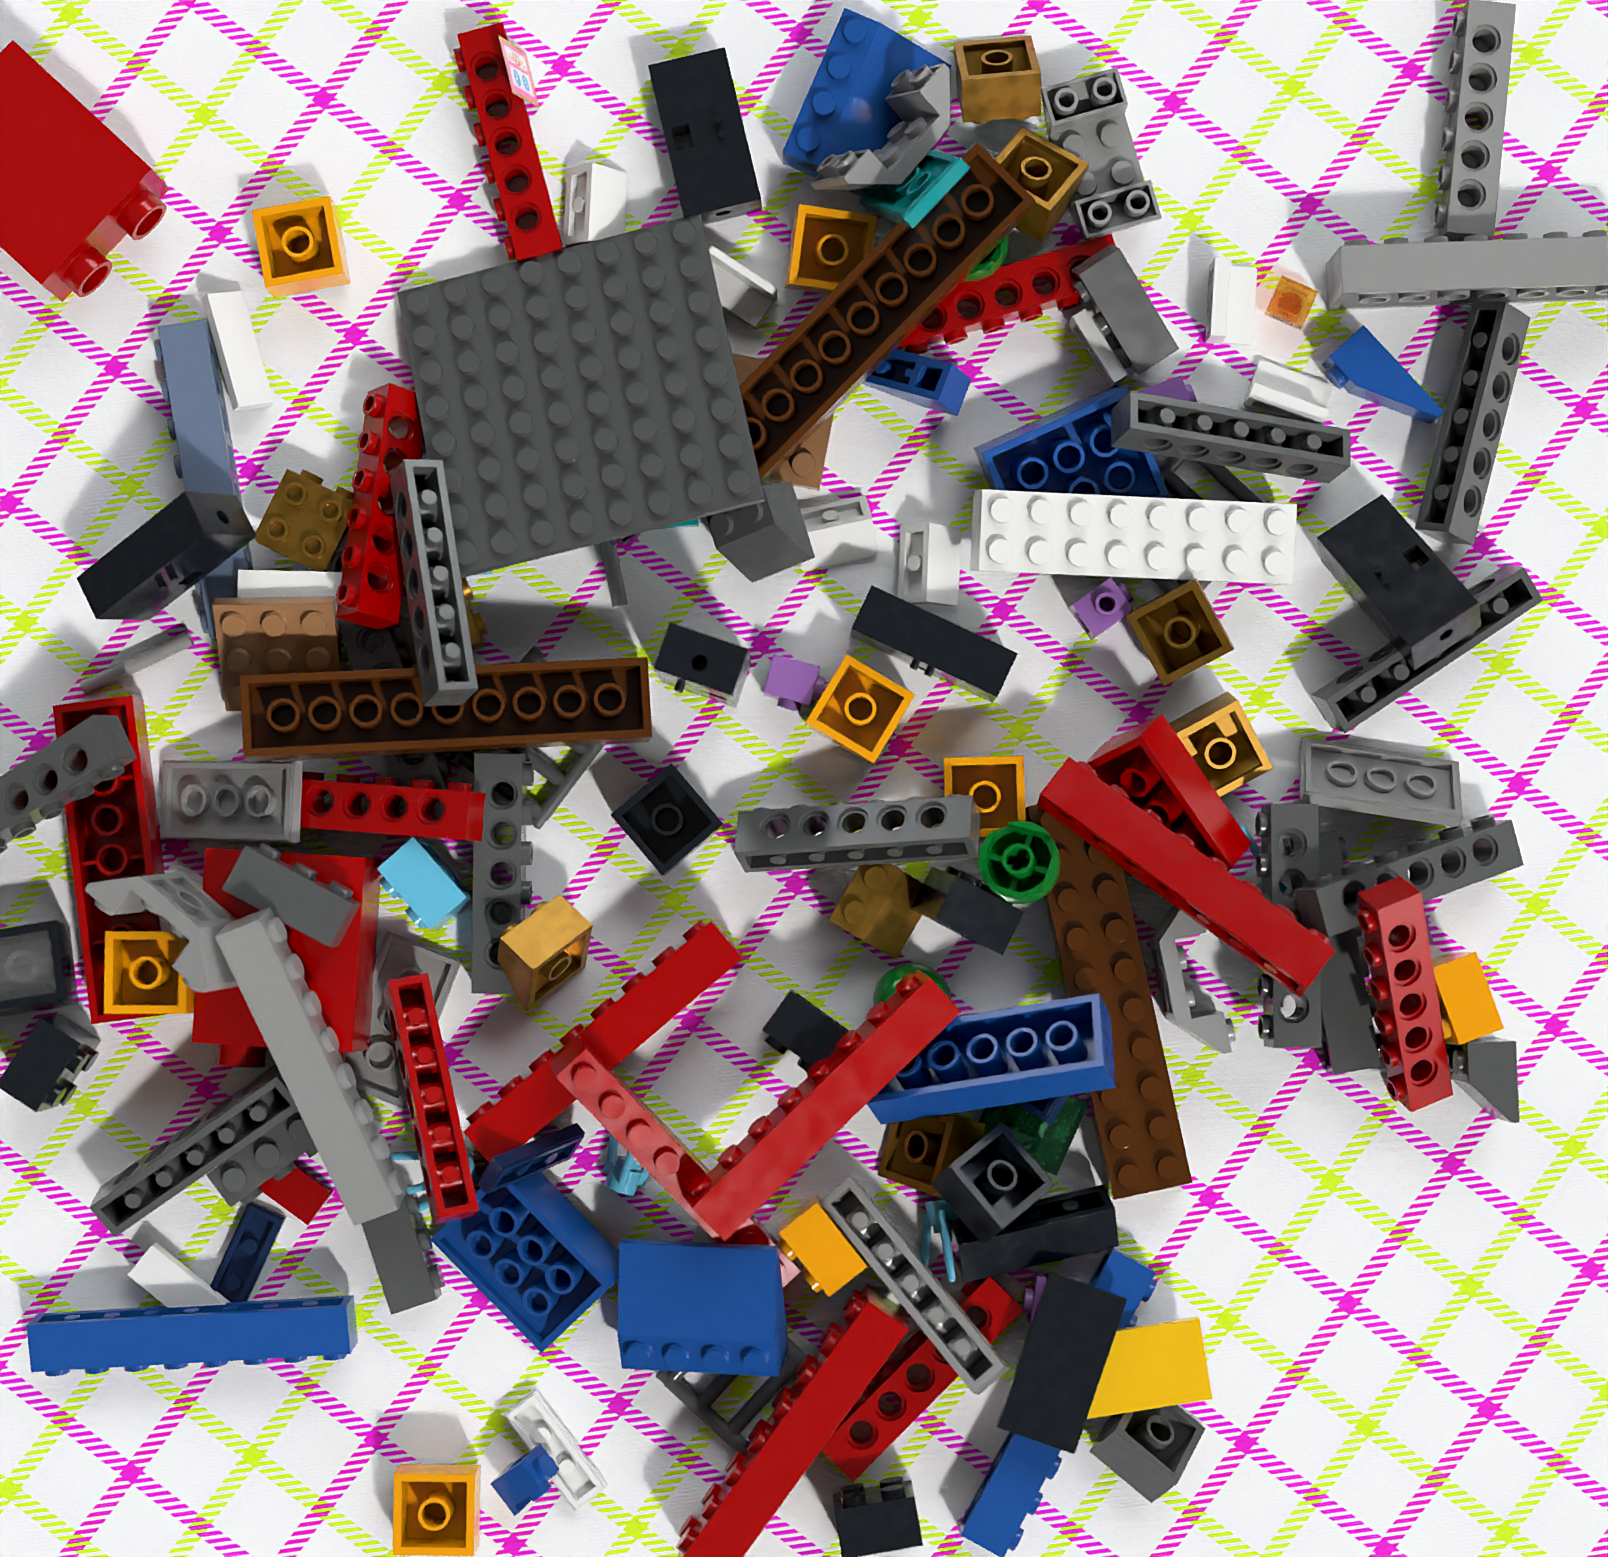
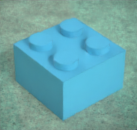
M412 837L377 868L383 875L379 880L380 884L393 898L399 897L404 899L410 906L405 912L419 928L441 929L473 901V894L423 838Z

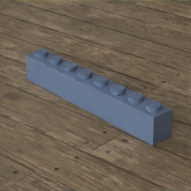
M205 319L158 327L160 339L154 341L158 362L164 363L166 378H161V388L165 401H170L173 416L167 417V424L171 439L177 440L179 455H174L176 474L179 479L183 478L185 491L237 495L243 507L218 355L209 323ZM249 543L195 584L197 594L203 595L205 609L200 610L203 632L209 633L210 638L216 641L212 606L214 599L237 598L238 570H254Z

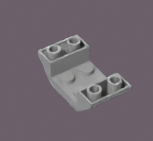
M945 63L930 67L923 65L918 70L910 71L907 69L900 73L891 84L893 90L884 100L903 121L890 130L887 135L889 141L881 150L877 149L874 152L866 149L856 152L850 150L841 155L831 154L818 166L817 172L819 174L811 182V186L815 190H870L901 184L950 128V73Z
M1115 67L1041 88L1048 140L1089 163V168L1068 206L1070 214L1084 240L1161 219L1162 216L1151 180H1144L1125 116L1128 102L1118 68Z
M184 873L145 875L88 883L84 889L95 899V905L109 915L150 911L165 918L171 924L170 928L177 936L190 940L172 967L183 976V982L192 990L203 993L238 987L215 938L226 924L237 919Z
M1172 905L1149 941L1165 1019L1210 1049L1224 1054L1232 1052L1230 1042L1236 1041L1231 1018L1225 1019L1224 1012L1213 1009L1190 1013V1009L1196 1008L1194 993L1191 985H1185L1181 970L1187 969L1184 948L1182 945L1177 946L1175 942L1177 938L1206 933V929Z

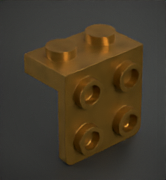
M287 469L255 532L257 535L255 540L260 545L317 572H325L348 529L347 515L352 507L354 493L337 486L336 491L330 490L322 486L324 481L322 478L302 469L300 475Z

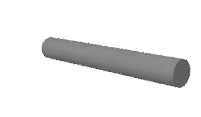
M609 541L602 542L600 547L612 606L627 605L628 601L616 544L612 546Z
M185 631L80 681V686L85 695L88 696L194 645L193 639L189 632Z

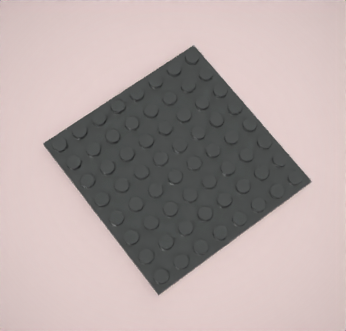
M701 214L565 248L529 260L515 261L397 292L428 460H443L461 578L765 502Z

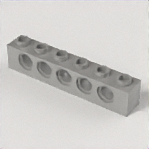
M1468 0L1462 10L1456 12L1454 16L1452 35L1458 36L1457 49L1451 52L1448 72L1454 75L1453 89H1448L1445 100V112L1450 113L1449 127L1444 128L1441 140V150L1447 151L1445 166L1440 167L1437 181L1438 190H1443L1442 204L1436 206L1434 214V228H1439L1438 236L1448 237V242L1464 241V237L1478 234L1487 235L1488 240L1494 237L1516 4ZM1480 39L1484 41L1488 46V52L1482 53L1477 51L1473 46L1472 40ZM1475 77L1480 79L1484 84L1485 91L1474 90L1469 84V78ZM1465 116L1476 117L1480 121L1481 129L1474 130L1468 127L1465 122ZM1461 154L1472 155L1477 161V168L1471 169L1466 167L1462 162ZM1465 192L1469 194L1473 199L1474 206H1463L1458 200V193Z
M849 1176L820 1201V1204L974 1394L980 1395L1010 1369L856 1179Z

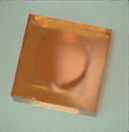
M1282 275L1264 314L1300 330L1305 323L1318 291Z

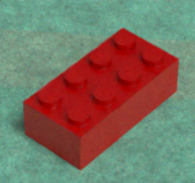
M1163 714L1106 741L1086 761L1097 772L1099 779L1109 786L1113 784L1122 788L1130 796L1132 803L1142 810L1147 808L1154 811L1161 817L1164 826L1175 834L1181 832L1195 842L1197 850L1208 858L1214 856L1220 859L1229 869L1236 864L1251 846V842Z

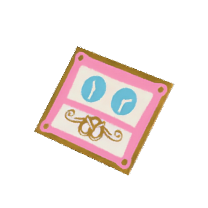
M499 36L512 93L540 108L526 52Z

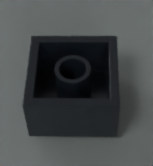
M672 763L611 814L613 819L664 877L725 826Z
M949 865L945 872L931 867L911 910L983 947L1003 955L1024 911L1012 906L1013 903L997 897L987 885L981 883L980 879L962 870L959 871Z
M793 989L789 990L762 1029L768 1034L764 1040L767 1044L783 1055L788 1049L800 1057L797 1065L806 1072L818 1060L827 1059L837 1049L836 1045L839 1039L849 1032L847 1028Z
M62 1014L40 1017L1 1076L0 1089L35 1112L53 1109L59 1104L64 1106L77 1088V1085L73 1084L81 1070L84 1072L88 1071L97 1059L99 1052L95 1049L101 1040Z
M1003 1122L952 1162L931 1182L932 1186L983 1246L1055 1186V1183Z
M900 1476L889 1477L880 1480V1486L864 1488V1485L861 1483L850 1484L841 1487L840 1493L833 1494L834 1514L842 1557H861L923 1546L912 1480L903 1481V1477Z

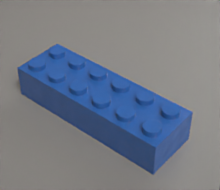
M1096 993L957 1016L887 1083L867 1105L880 1124L1116 1088L1111 1015L1100 994Z

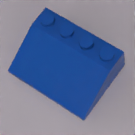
M844 8L783 149V164L816 178L819 174L817 172L818 166L831 154L841 155L850 150L852 152L869 149L871 152L877 149L881 150L889 141L887 135L890 130L903 121L884 100L893 90L891 84L894 79L907 69L914 71L923 65L930 67L945 63L949 71L951 65L882 23ZM846 190L860 197L867 192V190Z
M1119 385L1110 387L973 448L991 490L1170 498L1152 453L1111 447V409L1129 393L1127 388Z
M539 1172L492 1193L485 1194L480 1188L475 1193L479 1210L471 1217L448 1221L431 1240L542 1353L618 1280L619 1251Z
M621 1239L619 1243L617 1336L622 1368L779 1377L789 1350L778 1246Z

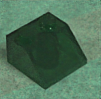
M1069 1095L1052 1125L1047 1124L1017 1104L985 1108L979 1121L986 1124L982 1138L1003 1122L1045 1172L1057 1176L1089 1102Z

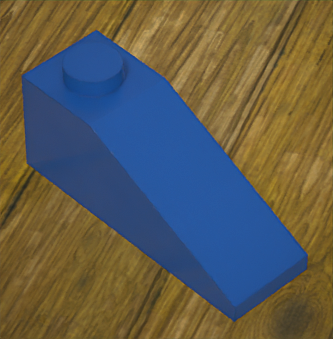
M1364 325L1322 363L1326 369L1324 373L1327 379L1336 388L1341 389L1343 387L1352 395L1431 424L1444 413L1438 404Z
M895 349L862 384L922 407L958 416L971 379L951 363Z

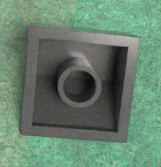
M792 482L762 485L765 502L706 516L716 549L752 583L815 558Z
M1477 1038L1461 1045L1449 1044L1446 1052L1451 1080L1491 1117L1510 1123H1520L1516 1041L1502 1038Z
M1178 1405L1111 1415L1102 1427L1089 1452L1152 1503L1178 1484L1206 1428Z

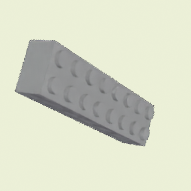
M1605 230L1588 231L1583 233V237H1568L1567 232H1550L1544 234L1543 238L1528 239V234L1526 233L1508 234L1503 236V240H1488L1487 235L1478 234L1466 236L1463 238L1464 241L1448 242V237L1432 236L1425 238L1424 243H1409L1408 238L1396 237L1384 240V244L1370 245L1367 239H1352L1345 241L1344 245L1340 246L1326 263L1328 310L1472 305V301L1514 304L1608 300V236Z

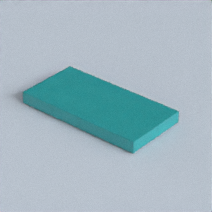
M930 150L901 184L867 190L859 202L868 212L914 228L970 167L960 157Z

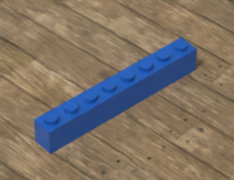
M1113 1247L1106 1250L1088 1284L1127 1298L1117 1328L1121 1329L1136 1325L1138 1316L1134 1315L1141 1300L1146 1303L1150 1299L1157 1281L1153 1280L1156 1272L1152 1268ZM1008 1432L958 1526L960 1535L999 1557H1004L1008 1549L1014 1551L1024 1532V1529L1020 1526L1027 1513L1033 1515L1042 1500L1043 1494L1039 1492L1046 1478L1053 1479L1060 1467L1062 1458L1058 1455L1061 1450Z
M354 1295L229 1302L224 1305L169 1308L159 1306L38 1313L26 1325L31 1372L45 1371L46 1376H61L69 1373L70 1370L84 1369L86 1374H99L114 1367H124V1370L127 1372H137L147 1369L149 1365H164L165 1369L175 1370L188 1366V1363L202 1362L205 1367H219L226 1365L228 1361L243 1360L245 1365H258L272 1358H283V1361L286 1363H296L306 1360L307 1356H323L324 1360L333 1361L347 1357V1354H351L358 1343Z

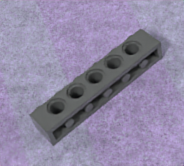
M1472 301L1415 526L1416 530L1439 542L1474 545L1530 322L1529 316L1507 302Z
M1130 391L1111 409V447L1327 484L1351 467L1349 429Z
M404 459L389 479L423 706L463 705L478 690L443 460Z
M1506 564L1468 589L1479 602L1481 627L1416 670L1412 668L1394 645L1389 642L1313 693L1311 696L1330 727L1347 733L1541 603L1543 599L1525 568Z
M92 715L0 777V854L7 850V843L13 839L30 835L37 829L36 824L42 820L59 816L65 812V805L73 800H80L95 792V785L120 776L125 772L124 766L137 759L118 716Z
M474 753V792L485 793L482 841H473L471 993L515 994L498 960L493 955V946L496 942H500L499 938L508 926L513 923L518 925L525 920V905H531L532 881H526V865H532L533 843L532 841H526V825L532 826L533 802H527V786H533L534 764L533 762H527V753ZM500 782H506L514 789V798L507 805L500 803L495 797V788ZM499 822H506L513 828L514 837L509 844L500 843L494 835L495 827ZM498 862H505L513 869V878L510 883H501L495 878L494 867ZM497 902H505L512 908L513 916L509 923L499 922L495 918L493 909Z
M961 794L926 799L923 797H911L907 800L898 801L875 799L868 803L855 804L835 802L826 806L812 807L795 805L791 808L783 809L761 807L753 811L738 812L734 854L745 873L978 858L980 814L973 796ZM936 824H940V825L937 826V827L931 828L932 826H934V825H936Z
M1318 804L1261 805V813H1257L1255 819V831L1257 837H1261V853H1258L1256 856V874L1258 877H1262V897L1275 906L1279 904L1288 908L1296 916V921L1303 926L1294 890L1309 885L1307 879L1319 874ZM1284 834L1290 836L1294 844L1293 851L1288 856L1283 855L1278 847L1279 839ZM1285 874L1289 875L1294 882L1293 892L1289 896L1283 895L1279 889V881ZM1263 971V974H1259L1257 991L1259 998H1263V1015H1259L1258 1034L1260 1039H1264V1046L1271 1048H1322L1321 971L1301 998ZM1290 995L1295 1000L1296 1008L1294 1013L1286 1018L1281 1012L1280 1005L1282 1000Z
M1494 815L1477 817L1470 820L1471 827L1462 829V826H1459V828L1450 827L1439 831V838L1430 841V838L1426 837L1406 843L1407 850L1398 852L1397 849H1391L1373 855L1375 861L1365 864V861H1356L1341 866L1342 873L1332 876L1331 873H1322L1309 877L1307 879L1309 885L1294 890L1303 926L1308 930L1315 929L1326 937H1331L1360 926L1356 915L1357 911L1360 910L1357 893L1374 887L1376 881L1377 885L1401 876L1422 893V900L1426 902L1523 866L1512 819L1495 820ZM1343 892H1344V895H1345L1344 903H1343V901H1342V893H1343Z
M275 1064L99 1188L89 1209L114 1237L298 1111L277 1065Z

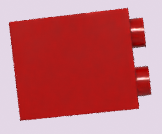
M12 40L0 52V247L60 301L63 302L72 291L78 297H85L94 292L108 277L112 269V262L106 256L127 234L133 240H139L148 235L159 224L167 209L160 199L169 188L150 166Z
M205 848L202 890L237 920L261 911L222 890L243 850ZM283 853L281 861L293 867L296 862H299L318 872L317 880L330 886L332 881L346 886L354 891L351 898L361 903L338 947H328L283 922L287 932L286 942L292 954H296L303 964V978L309 990H313L320 1000L322 1018L326 1026L331 1027L336 1033L339 1042L338 1051L345 1063V1052L354 1053L368 1050L370 1045L373 973L376 957L380 898L379 880L381 879V873L377 868L382 864V859ZM239 986L203 993L195 991L192 1043L217 1044L216 1065L265 1067L266 1047L268 1046Z

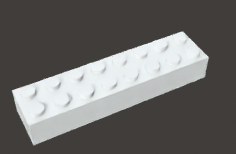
M976 490L973 495L970 571L1193 580L1197 578L1198 581L1293 584L1297 504Z

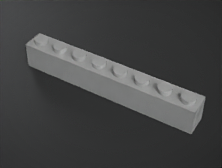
M269 907L226 924L215 938L353 1225L356 1226L398 1210L407 1191L405 1179L399 1170L394 1169L389 1159L390 1150L388 1143L383 1135H378L372 1123L373 1114L371 1107L365 1099L360 1098L355 1087L356 1078L354 1071L348 1063L343 1062L338 1051L339 1042L336 1033L331 1027L326 1026L321 1015L322 1007L320 1000L313 990H309L303 978V964L296 954H292L286 942L287 932L280 918L274 917Z

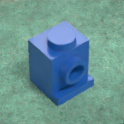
M539 1444L512 1462L490 1484L515 1516L531 1500L534 1502L552 1487L548 1480L557 1474L559 1467L543 1446Z

